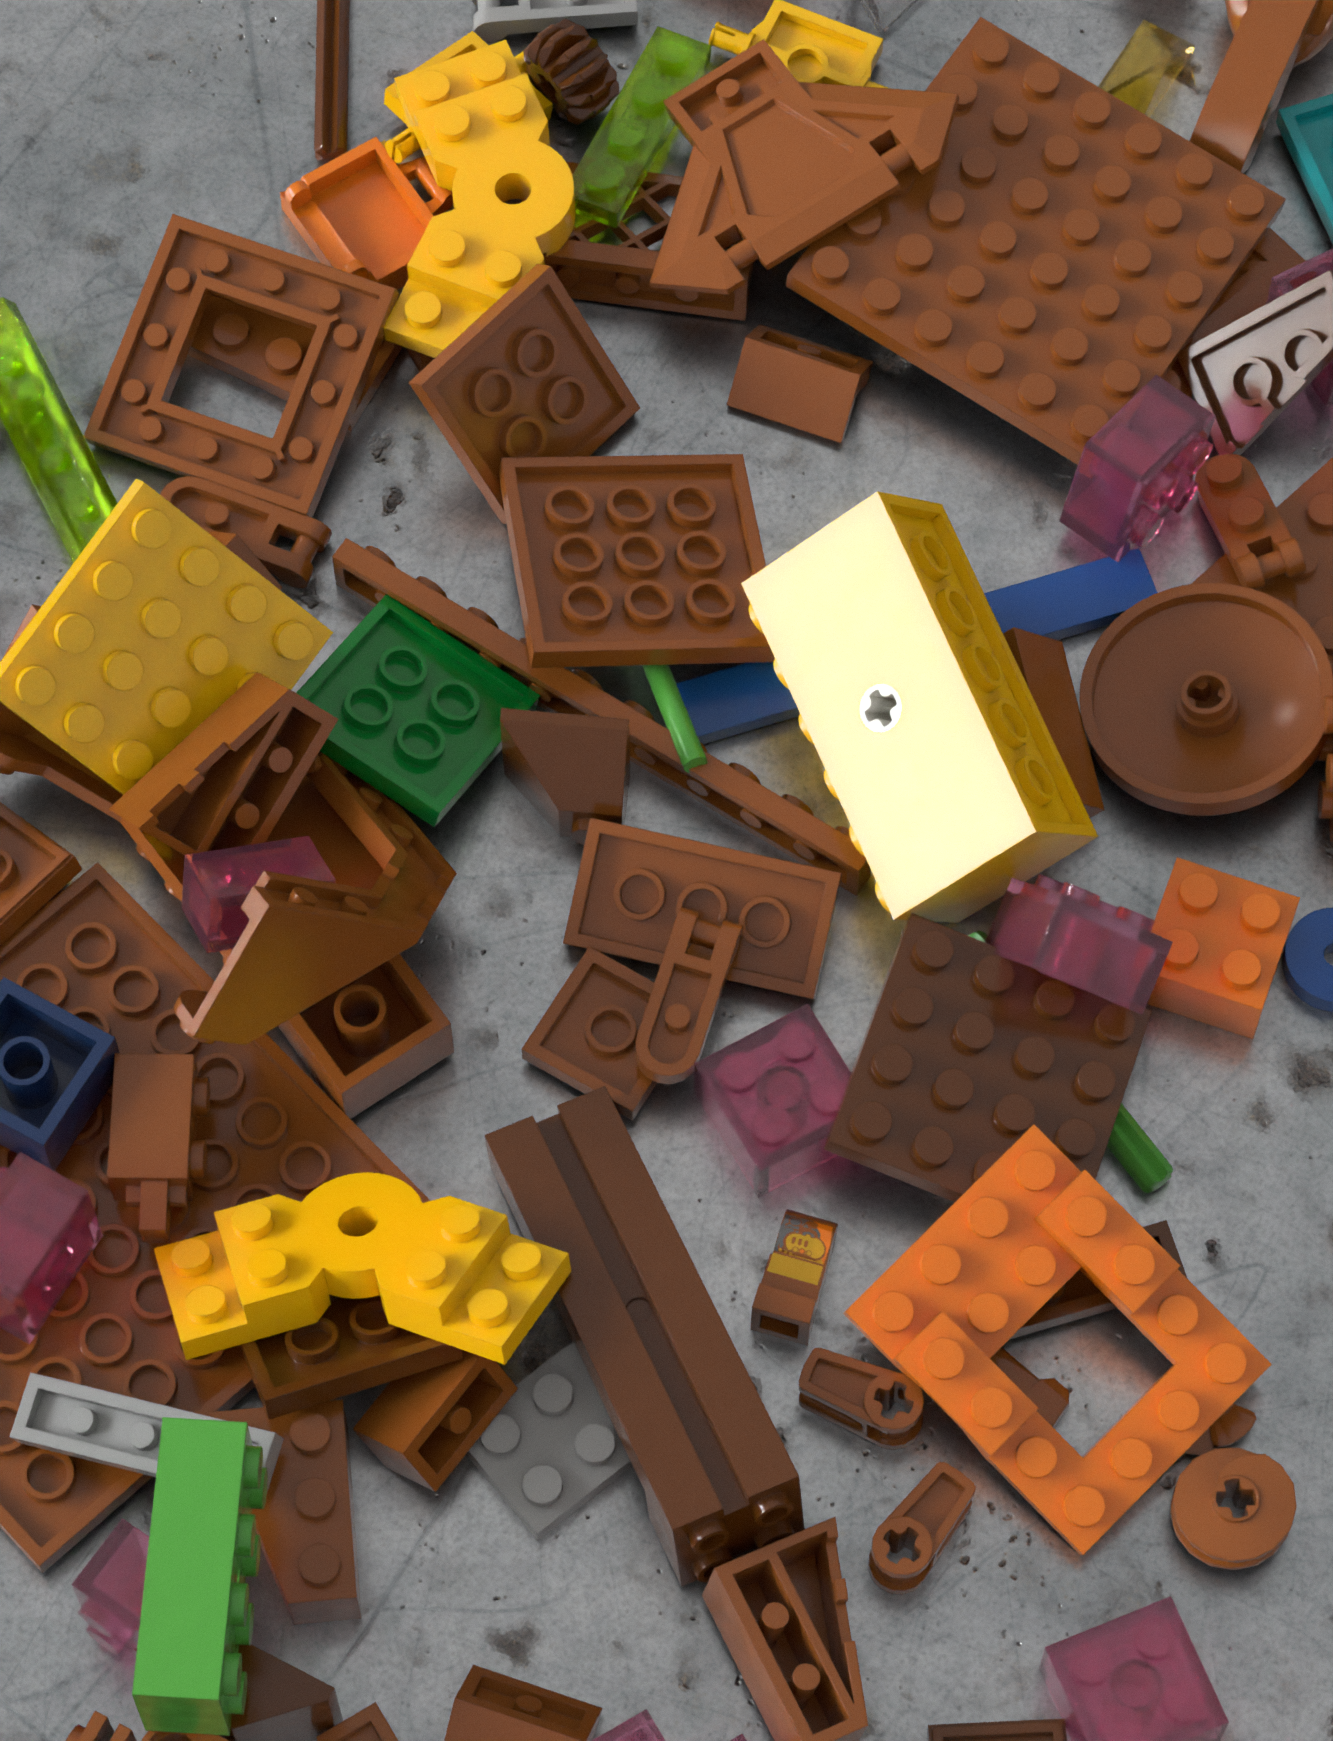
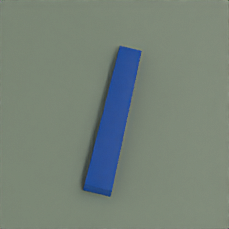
M1140 548L984 594L1002 633L1015 627L1059 640L1110 625L1127 609L1158 592ZM773 662L744 663L676 683L699 741L702 744L792 719L800 715L790 690L777 677Z

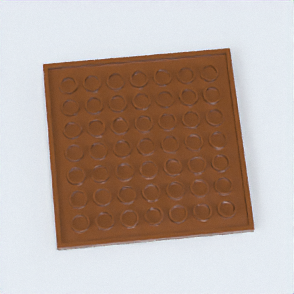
M98 862L34 914L0 946V981L5 977L114 1036L120 1053L194 1054L199 1076L209 1077L210 1079L209 1117H198L197 1139H206L207 1172L205 1179L194 1180L193 1201H187V1207H172L170 1243H143L142 1235L139 1232L140 1207L127 1206L126 1200H114L107 1179L113 1084L54 1173L0 1144V1528L42 1573L153 1476L21 1444L10 1438L9 1436L30 1372L208 1416L207 1412L229 1410L255 1387L239 1345L189 1360L185 1359L158 1268L154 1248L217 1231L218 1228L214 1216L216 1211L276 1194L302 1202L308 1194L320 1185L334 1178L353 1173L372 1172L396 1177L410 1185L420 1196L422 1203L430 1201L266 1033L247 1045L221 1041L205 1044L191 1038L182 1030L180 1019L174 1011V1004L179 995L184 990L209 992L214 980Z

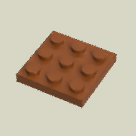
M536 264L408 382L503 524H506L498 476L501 458L590 456L640 409V406L552 267L543 264Z

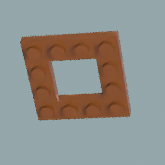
M172 214L83 438L89 444L184 477H200L313 518L385 336L383 327L400 294L396 288ZM211 295L315 330L273 438L168 403Z

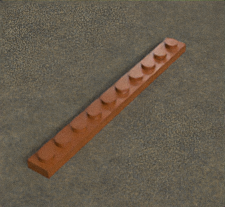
M346 538L333 554L336 585L372 607H375L386 594L541 695L537 705L548 712L629 719L631 762L798 862L843 873L840 887L855 896L859 894L870 878V866L866 858L859 853L852 843L849 829L843 826L833 828L814 817L812 810L800 799L789 794H784L782 797L762 786L757 776L749 769L738 763L725 764L710 755L702 743L701 746L708 763L689 769L690 773L685 772L670 731L655 722L652 714L642 705L632 700L621 702L604 692L595 678L580 669L569 671L564 667L531 668L526 638L517 640L500 630L497 623L484 611L475 607L465 609L448 599L442 588L432 580L423 576H418L415 579L396 568L393 560L376 547L366 546L364 549Z

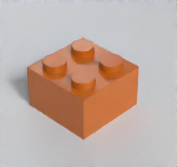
M1177 857L1137 968L1131 999L1253 1039L1292 927L1300 897Z

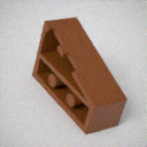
M256 672L108 810L233 884L240 886L338 719L292 690Z
M343 1400L327 1401L270 1420L264 1407L207 1412L210 1417L226 1421L247 1422L248 1426L275 1432L284 1438L266 1495L265 1508L253 1509L252 1514L256 1515V1534L261 1536L262 1550L293 1624L301 1625L362 1619L349 1433Z
M836 1517L715 1567L702 1593V1597L774 1741H859L868 1727L856 1644L851 1639L846 1602L848 1601L846 1580L841 1575L836 1544L839 1537Z

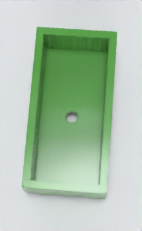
M162 1417L132 1696L145 1731L230 1736L232 1714L243 1715L245 1711L247 1672L242 1671V1654L238 1653L239 1645H251L254 1603L249 1602V1584L245 1583L246 1576L257 1577L259 1572L261 1536L256 1534V1515L252 1514V1510L265 1508L268 1481L267 1467H262L263 1448L262 1446L252 1445L247 1422Z

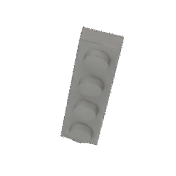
M30 1372L9 1437L21 1444L156 1477L162 1417L226 1420ZM248 1426L252 1445L262 1446L263 1448L262 1467H267L268 1492L284 1438L275 1432Z

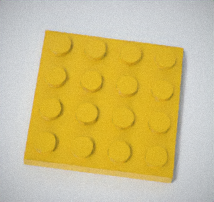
M135 479L0 662V702L124 795L256 672L292 690L333 632L149 485Z

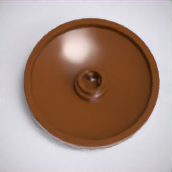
M1196 583L1182 585L1161 591L1139 601L1117 617L1102 633L1092 648L1082 673L1079 697L1081 718L1088 745L1099 766L1113 782L1131 796L1148 805L1178 814L1194 816L1229 814L1260 805L1276 797L1299 780L1312 766L1321 753L1329 735L1324 734L1323 701L1325 696H1333V674L1326 650L1315 631L1303 617L1282 601L1264 592L1235 584Z

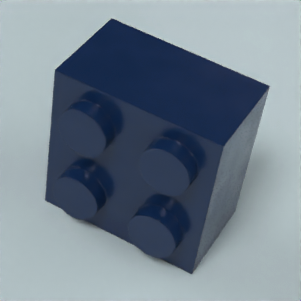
M5 977L0 981V1144L54 1173L113 1084L115 1053L120 1052L114 1036Z

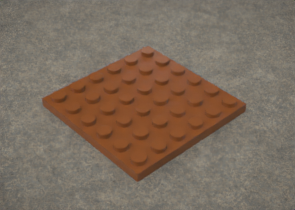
M980 17L925 90L930 92L958 93L959 96L940 165L924 175L913 165L896 174L895 178L899 182L901 189L810 244L788 273L786 287L1096 475L1176 362L1180 351L1188 345L1278 217L1286 199ZM895 144L892 145L891 147L887 148L886 150H884L883 152L879 153L878 155L880 156V155L884 154L885 152L889 151L890 149H892V148L895 147L896 145H895Z

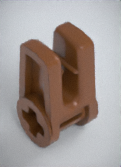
M814 1348L803 1365L799 1378V1405L802 1408L884 1449H903L915 1442L921 1433L923 1425L924 1397L920 1386L904 1373L888 1370L823 1348ZM894 1403L904 1406V1411H898L893 1420L882 1416L883 1411H889Z
M945 1462L937 1463L885 1521L878 1526L872 1538L868 1570L873 1582L880 1589L890 1594L903 1595L915 1591L923 1584L931 1569L970 1512L976 1486L961 1471ZM904 1547L912 1551L911 1559L903 1557L897 1564L888 1559L889 1552L897 1554Z

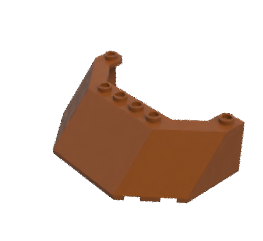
M31 605L4 656L41 606ZM0 702V773L11 775L18 771L42 776L119 821L136 842L137 852L151 862L165 880L164 886L167 891L179 899L194 918L193 924L197 930L209 937L224 957V966L209 992L184 990L174 1004V1011L180 1019V1027L188 1036L199 1042L213 1044L216 1041L247 1045L417 944L457 874L397 802L319 751L318 754L321 758L322 768L314 774L304 776L240 886H237L108 810L123 794Z

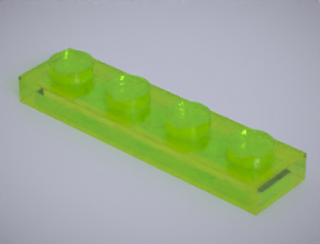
M657 26L621 89L620 94L617 96L572 175L576 214L614 228L618 227L675 125L668 116L663 100L702 77L710 63L711 45Z

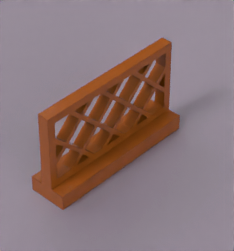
M566 161L574 181L575 207L585 202L597 215L596 218L577 228L574 226L568 240L557 252L548 255V257H546V252L543 254L545 265L552 267L571 298L726 319L746 320L754 262L739 271L746 284L729 295L651 288L650 279L659 251L649 250L647 247L664 238L670 216L656 202L667 196L677 197L683 176ZM612 188L625 190L632 198L610 209L598 194ZM644 210L657 224L635 235L623 223V220ZM610 228L623 243L615 246L592 243L588 239ZM739 239L738 241L734 242L730 245V247L736 245L737 243L742 241V239Z

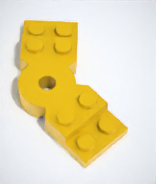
M507 40L394 78L396 93L437 186L452 191L454 209L431 218L407 265L408 280L383 327L384 338L389 342L432 358H436L536 264L545 265L543 254L546 252V257H548V255L557 252L568 240L575 224V194L571 170L563 157L550 147L547 117L527 73H521ZM510 199L524 200L519 204L504 203Z
M372 1172L353 1173L334 1178L314 1189L302 1202L276 1194L216 1211L214 1216L218 1228L217 1231L154 1248L158 1268L186 1360L317 1323L331 1305L329 1295L350 1299L369 1298L380 1295L388 1324L505 1365L571 1273L569 1253L511 1234L506 1214L452 1196L422 1203L417 1192L406 1182L390 1175Z

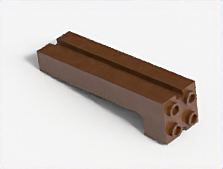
M603 1086L557 1105L558 1114L537 1123L534 1117L530 1116L486 1134L484 1137L491 1169L524 1238L569 1253L571 1273L556 1292L553 1299L645 1490L649 1519L682 1587L696 1580L708 1582L714 1568L732 1561L733 1557L751 1549L755 1551L805 1530L800 1480L784 1444L606 1086Z

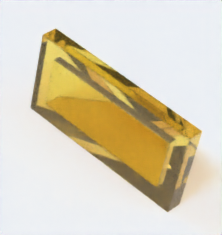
M1143 20L1098 87L1150 117L1193 54L1195 45Z

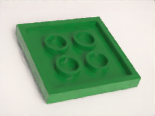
M387 594L297 691L298 695L338 719L320 752L433 827L440 822L501 751V708L535 711L541 696Z

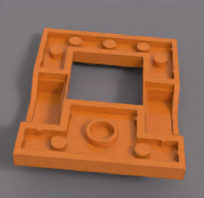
M1035 1124L843 1313L895 1367L920 1386L952 1418L981 1455L1079 1555H1084L1272 1365L1178 1270L1180 1265L1086 1170L1081 1172ZM1078 1270L1173 1364L1083 1456L1037 1412L1039 1408L990 1359Z

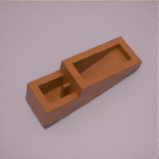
M1319 0L1250 1L1190 138L1191 143L1242 173L1250 168L1269 117L1278 106Z

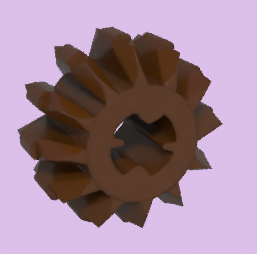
M566 18L542 30L528 47L523 50L524 61L527 64V73L534 80L535 88L553 103L552 107L559 117L567 119L573 124L579 125L587 119H593L610 105V102L620 94L617 72L610 65L607 59L608 55L598 46L597 39L591 38L583 26L575 24Z

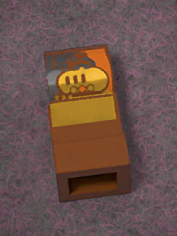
M789 1209L786 1210L773 1254L769 1256L762 1281L759 1283L752 1305L750 1330L808 1346L836 1240L838 1223Z

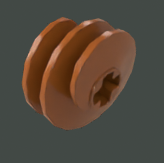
M1238 1447L1213 1449L1194 1458L1180 1474L1176 1482L1170 1507L1175 1534L1191 1555L1211 1567L1238 1570L1257 1566L1275 1554L1289 1534L1297 1508L1294 1483L1282 1465L1266 1454H1256ZM1224 1498H1232L1235 1508L1245 1509L1241 1518H1234L1229 1507H1221Z

